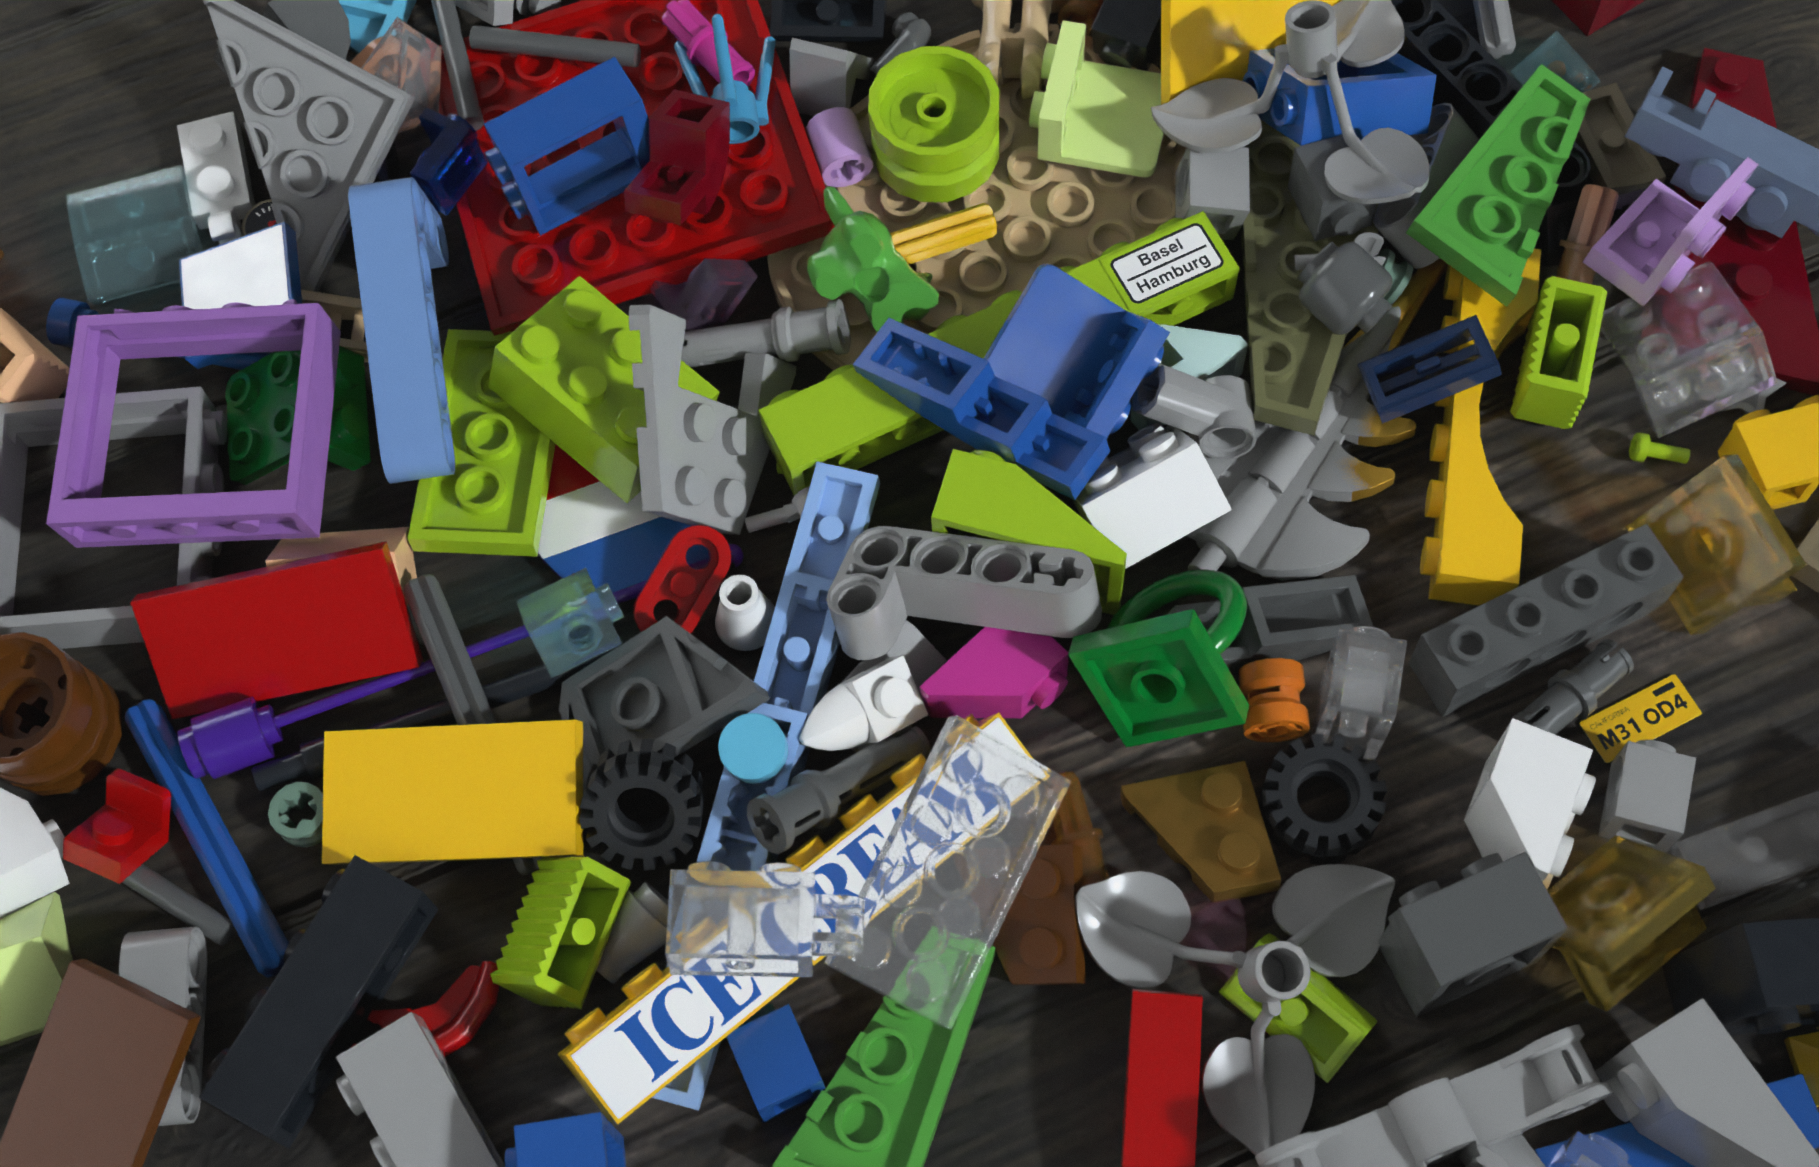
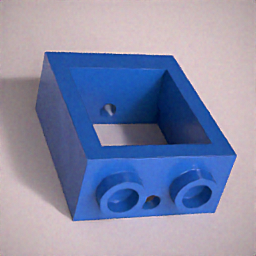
M1275 49L1250 51L1248 72L1245 73L1242 81L1248 83L1256 90L1258 99L1264 92L1274 65ZM1398 53L1381 63L1368 67H1351L1344 64L1341 60L1337 63V71L1353 130L1360 140L1379 128H1392L1408 135L1428 133L1436 74ZM1286 64L1272 104L1268 111L1258 114L1259 118L1300 146L1342 135L1326 74L1318 78H1304L1299 76L1289 64Z
M616 57L484 123L494 148L486 151L485 155L502 184V192L517 219L519 220L528 215L540 236L623 193L650 161L649 118L642 98ZM613 121L616 128L615 132L530 176L527 175L524 166Z

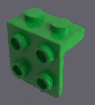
M339 345L327 461L355 471L371 462L364 357ZM301 350L272 352L229 378L225 398L227 402L228 423L227 452L229 456V475L232 481L247 485L289 463Z

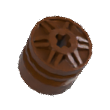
M25 632L0 635V778L21 790L42 796L70 793L92 781L113 758L122 736L123 710L114 689L101 677L86 668L79 661L74 660L47 638Z

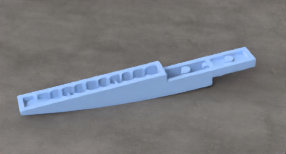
M816 462L754 682L768 692L770 699L748 712L766 715L779 725L787 739L788 757L784 767L774 778L757 784L745 783L736 779L724 766L666 968L683 955L677 946L683 938L709 919L718 928L738 912L732 901L740 893L762 877H765L769 883L771 881L779 854L768 851L756 839L747 818V805L751 799L761 794L773 796L791 786L793 777L804 771L811 747L801 745L799 737L811 711L827 692L840 646L826 598L851 543L859 534L868 529L880 487L878 475ZM721 1041L651 1098L699 1111Z

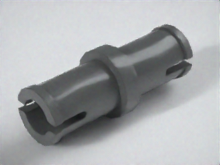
M1610 639L1602 640L1592 652L1572 669H1562L1555 673L1548 681V689L1521 712H1517L1512 718L1552 734H1558L1575 718H1587L1597 708V699L1620 679L1628 676L1633 671L1634 663L1631 656L1622 647L1610 658L1608 654L1617 647V642Z

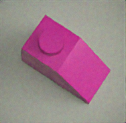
M984 627L919 686L920 696L930 718H965L970 714H973L975 718H987L999 712L1003 718L1022 719L1036 705L1040 709L1048 707L1064 691L1068 684L1066 677L1069 652L1052 636Z

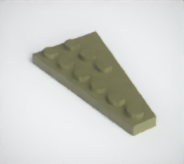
M1261 120L1262 132L1260 136L1244 146L1249 147L1250 212L1240 228L1254 420L1315 436L1347 334L1336 335L1331 332L1300 302L1299 293L1304 284L1298 279V276L1303 270H1295V255L1318 254L1330 242L1340 247L1345 243L1354 242L1359 234L1364 232L1379 234V230L1372 221V226L1362 228L1354 234L1347 236L1336 235L1315 241L1288 189L1294 148L1300 145Z

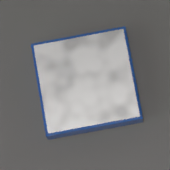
M285 221L179 259L182 306L192 309L222 308L223 305L232 302L246 303L252 306L282 305L283 302L294 299L298 304H302L296 232ZM243 353L185 356V360L195 368L200 369Z

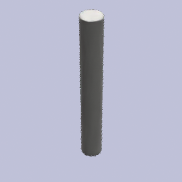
M431 0L460 126L467 132L477 131L483 127L484 120L455 1Z
M475 25L472 26L469 35L471 48L593 63H603L616 57L621 66L638 67L641 59L640 45L635 43Z
M144 864L122 882L190 927H199L204 936L220 946L227 944L236 932L229 918Z

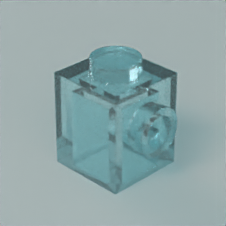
M587 568L516 601L524 626L551 678L622 645L613 622L624 618V615L609 584L605 583L596 588Z

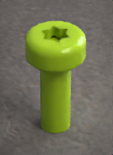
M1637 432L1630 442L1629 457L1631 460L1641 463L1647 457L1687 464L1690 458V449L1652 442L1649 434Z

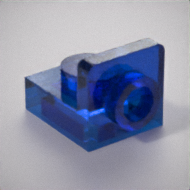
M425 108L418 118L432 145L421 153L417 164L410 174L436 211L448 215L488 162L476 140L478 134L471 124L456 114L450 113L446 117L436 111Z

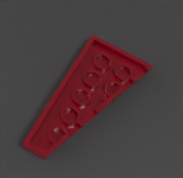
M1704 48L1697 63L1688 107L1694 109L1703 92L1707 89L1716 93L1710 108L1717 99L1777 129L1763 60ZM1672 184L1671 189L1699 210L1705 205L1706 202L1693 199L1683 189ZM1722 215L1718 221L1727 228L1706 255L1701 258L1691 253L1688 258L1694 261L1695 264L1674 291L1669 293L1660 287L1647 302L1636 353L1712 371L1711 367H1737L1757 349L1764 372L1786 382L1780 388L1813 396L1819 395V330L1796 221H1793L1784 236L1780 238L1766 230H1758L1746 225L1737 216L1728 220Z

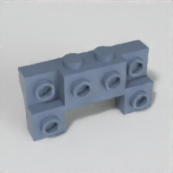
M1662 67L1624 137L1638 143L1645 151L1652 155L1666 157L1678 163L1669 183L1683 189L1690 197L1701 202H1707L1743 161L1749 157L1759 164L1746 181V183L1755 188V191L1735 216L1754 229L1766 230L1780 238L1784 236L1793 221L1808 227L1813 234L1819 237V149L1717 99L1710 108L1716 93L1707 89L1703 92L1694 109L1663 95L1662 93L1673 71Z

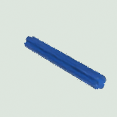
M152 699L142 700L138 705L126 711L124 720L158 784L171 792V809L257 971L267 978L277 976L285 964L283 958L289 943L201 779H195L191 774L183 757L178 736L164 710Z

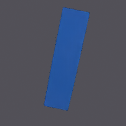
M891 318L887 319L853 363L857 373L919 415L975 449L993 452L1001 456L1006 462L1016 464L1037 482L1073 500L1078 497L1110 452L1105 436L1053 414L1046 398L996 377L989 361Z

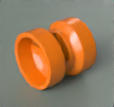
M1270 658L1245 664L1239 669V688L1249 704L1246 723L1243 724L1244 736L1247 739L1257 742H1282L1302 737L1309 732L1308 709L1300 702V692L1305 687L1304 669L1300 662L1285 658Z

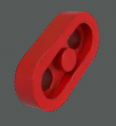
M694 525L680 530L672 537L635 601L634 620L640 632L658 622L653 614L654 607L659 601L665 599L673 601L677 607V616L673 621L688 632H693L731 565L730 546L720 532L709 526ZM698 544L707 549L709 561L705 567L696 570L687 564L686 553L691 546Z

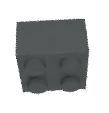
M1526 852L1506 861L1502 860L1499 853L1488 855L1461 871L1464 879L1443 889L1440 888L1437 881H1431L1412 889L1399 898L1402 907L1388 917L1390 923L1378 942L1386 962L1416 1017L1537 963L1568 929L1567 924Z

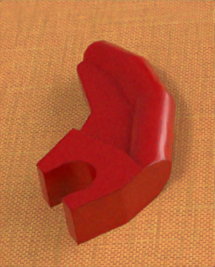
M483 961L481 966H469L435 1004L414 1010L409 1008L372 1010L367 1021L373 1026L383 1029L406 1014L413 1012L424 1019L446 1058L473 1039L496 1006L499 985L493 983L490 973L498 970L497 964L492 961Z

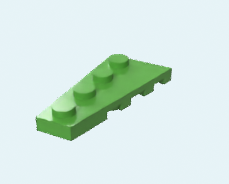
M1541 64L1406 231V234L1507 307L1517 295L1527 259L1533 253L1540 234L1538 230L1547 208L1552 203L1558 184H1556L1564 163L1569 158L1591 99Z

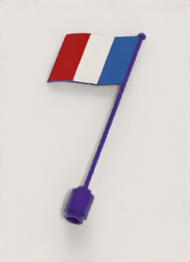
M556 444L538 554L543 562L584 603L465 646L469 657L478 656L638 597L672 537L680 530L691 525L642 511L641 492L627 504ZM698 544L691 546L686 553L687 564L696 570L705 567L709 561L707 549ZM729 544L731 563L733 562L736 568L742 563L744 554L738 545ZM429 659L422 662L419 668L385 675L279 715H275L270 704L259 707L253 697H249L192 718L191 726L180 729L177 732L179 745L186 764L195 779L209 774L213 779H217L274 758V744L283 741L281 731L283 726L436 670L432 660Z

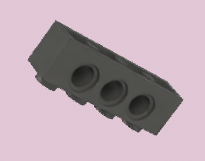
M1645 524L1421 634L1408 664L1441 716L1444 717L1662 608L1684 576L1650 527Z

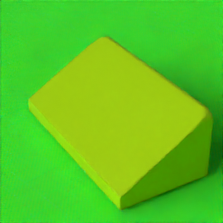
M1268 933L1253 948L1280 940ZM1237 968L1219 993L1255 1022L1263 1008L1262 1003L1251 999L1242 990L1238 980ZM1310 969V980L1305 990L1294 998L1280 1001L1281 1013L1272 1018L1265 1031L1270 1036L1288 1034L1299 1039L1310 1054L1314 1072L1328 1083L1377 1024V1020L1326 977Z

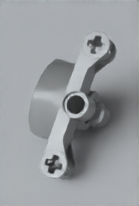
M1580 1024L1546 1035L1505 1058L1449 1080L1446 1077L1421 1085L1394 1098L1388 1103L1389 1105L1342 1124L1289 1138L1258 1153L1255 1159L1259 1167H1429L1444 1160L1464 1164L1465 1167H1546L1522 1133L1552 1119H1558L1591 1106L1611 1096L1614 1091L1609 1082H1600L1580 1043L1585 1034Z

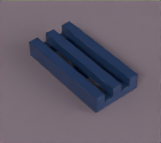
M1477 315L1357 364L1382 424L1502 375L1499 362ZM1473 340L1474 342L1473 345L1439 358L1435 356ZM1415 364V369L1381 383L1378 381V379Z

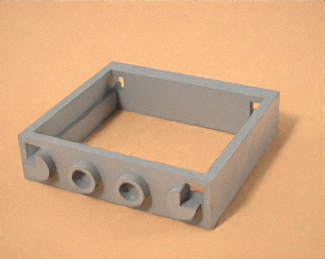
M201 386L116 393L109 440L186 434L182 494L224 492V476L218 464L219 445H224L227 441V423L223 411H218ZM65 398L0 403V635L25 632L47 638L61 649L144 642L132 606L13 615L28 447L58 444ZM222 542L179 543L177 586L214 578L212 577L213 556H219Z

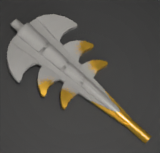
M1439 258L1424 268H1418L1403 293L1392 304L1391 309L1366 334L1360 330L1342 348L1315 436L1254 420L1256 443L1250 452L1233 459H1217L1203 453L1232 510L1187 534L1188 537L1196 541L1197 546L1200 548L1199 553L1189 564L1188 570L1208 569L1217 571L1221 565L1228 568H1234L1239 565L1251 572L1260 574L1261 577L1282 581L1309 579L1341 567L1368 544L1370 534L1367 529L1350 527L1335 522L1315 510L1310 505L1309 500L1314 496L1327 501L1352 502L1373 496L1394 484L1395 472L1392 469L1364 463L1348 454L1341 447L1344 440L1357 445L1372 447L1392 445L1412 438L1416 430V423L1413 420L1397 417L1383 424L1381 423L1375 406L1367 401L1370 395L1357 364L1399 346L1425 299L1447 271L1448 264Z

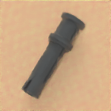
M911 724L880 742L863 748L822 772L805 770L795 775L791 781V786L773 796L761 794L749 801L747 805V818L750 828L764 848L775 854L782 853L791 848L794 838L812 827L823 829L835 823L841 808L890 781L889 777L915 756L922 753L926 760H928L931 750L929 741L919 727L915 726L912 728Z

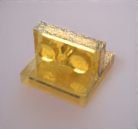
M1738 455L1722 456L1626 526L1630 532L1647 524L1683 574V579L1669 597V600L1690 635L1706 633L1743 607L1779 602L1797 590L1789 577L1807 565Z
M1615 835L1547 890L1568 926V929L1552 947L1560 950L1588 1002L1607 1012L1707 929L1695 906L1716 888L1704 866Z

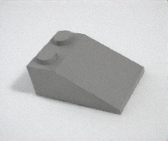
M1703 998L1629 1044L1595 1071L1602 1082H1609L1614 1091L1604 1101L1623 1122L1630 1120L1638 1133L1695 1167H1819L1818 1153Z

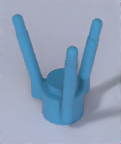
M715 14L712 17V27L720 84L714 88L713 95L710 98L730 102L729 144L744 143L758 135L760 131L759 126L769 123L767 100L776 42L772 36H768L764 40L754 95L748 90V86L745 83L733 79L724 20L720 14ZM677 41L674 44V48L693 94L709 97L696 66L688 60L687 49L680 41Z

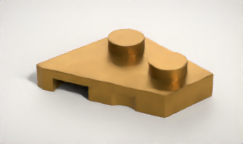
M1245 761L1121 786L1123 807L1130 815L1136 812L1158 836L1157 844L1174 862L1184 865L1190 871L1192 881L1213 904L1279 890L1281 883L1280 873Z

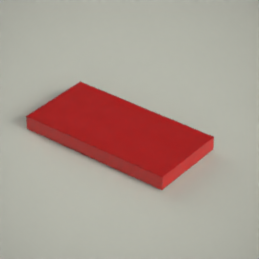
M387 541L137 594L130 602L172 719L214 711L249 697H253L257 702L419 668L423 661L422 652Z

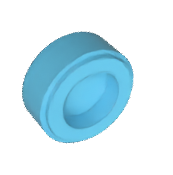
M747 713L734 718L726 725L719 738L718 751L723 765L732 776L745 783L757 784L774 778L782 770L788 757V743L783 731L773 719L763 714Z

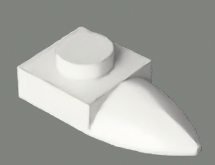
M904 656L890 657L838 684L825 694L813 708L804 724L799 737L801 745L826 751L852 749L867 743L880 742L927 716V710Z

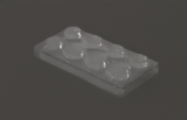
M958 715L948 717L824 964L936 1025L951 1030L1071 781Z

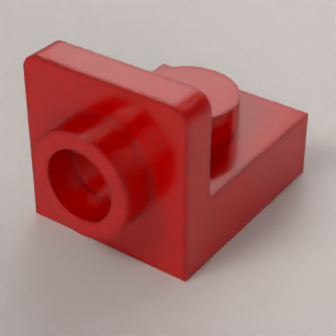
M115 769L107 776L106 804L63 838V859L116 883H122L169 841L171 792L165 787L125 770Z

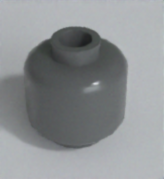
M1330 242L1298 276V279L1304 284L1299 293L1300 302L1336 335L1347 334L1356 326L1366 334L1392 307L1384 298L1392 287V276L1355 242H1348L1340 247Z

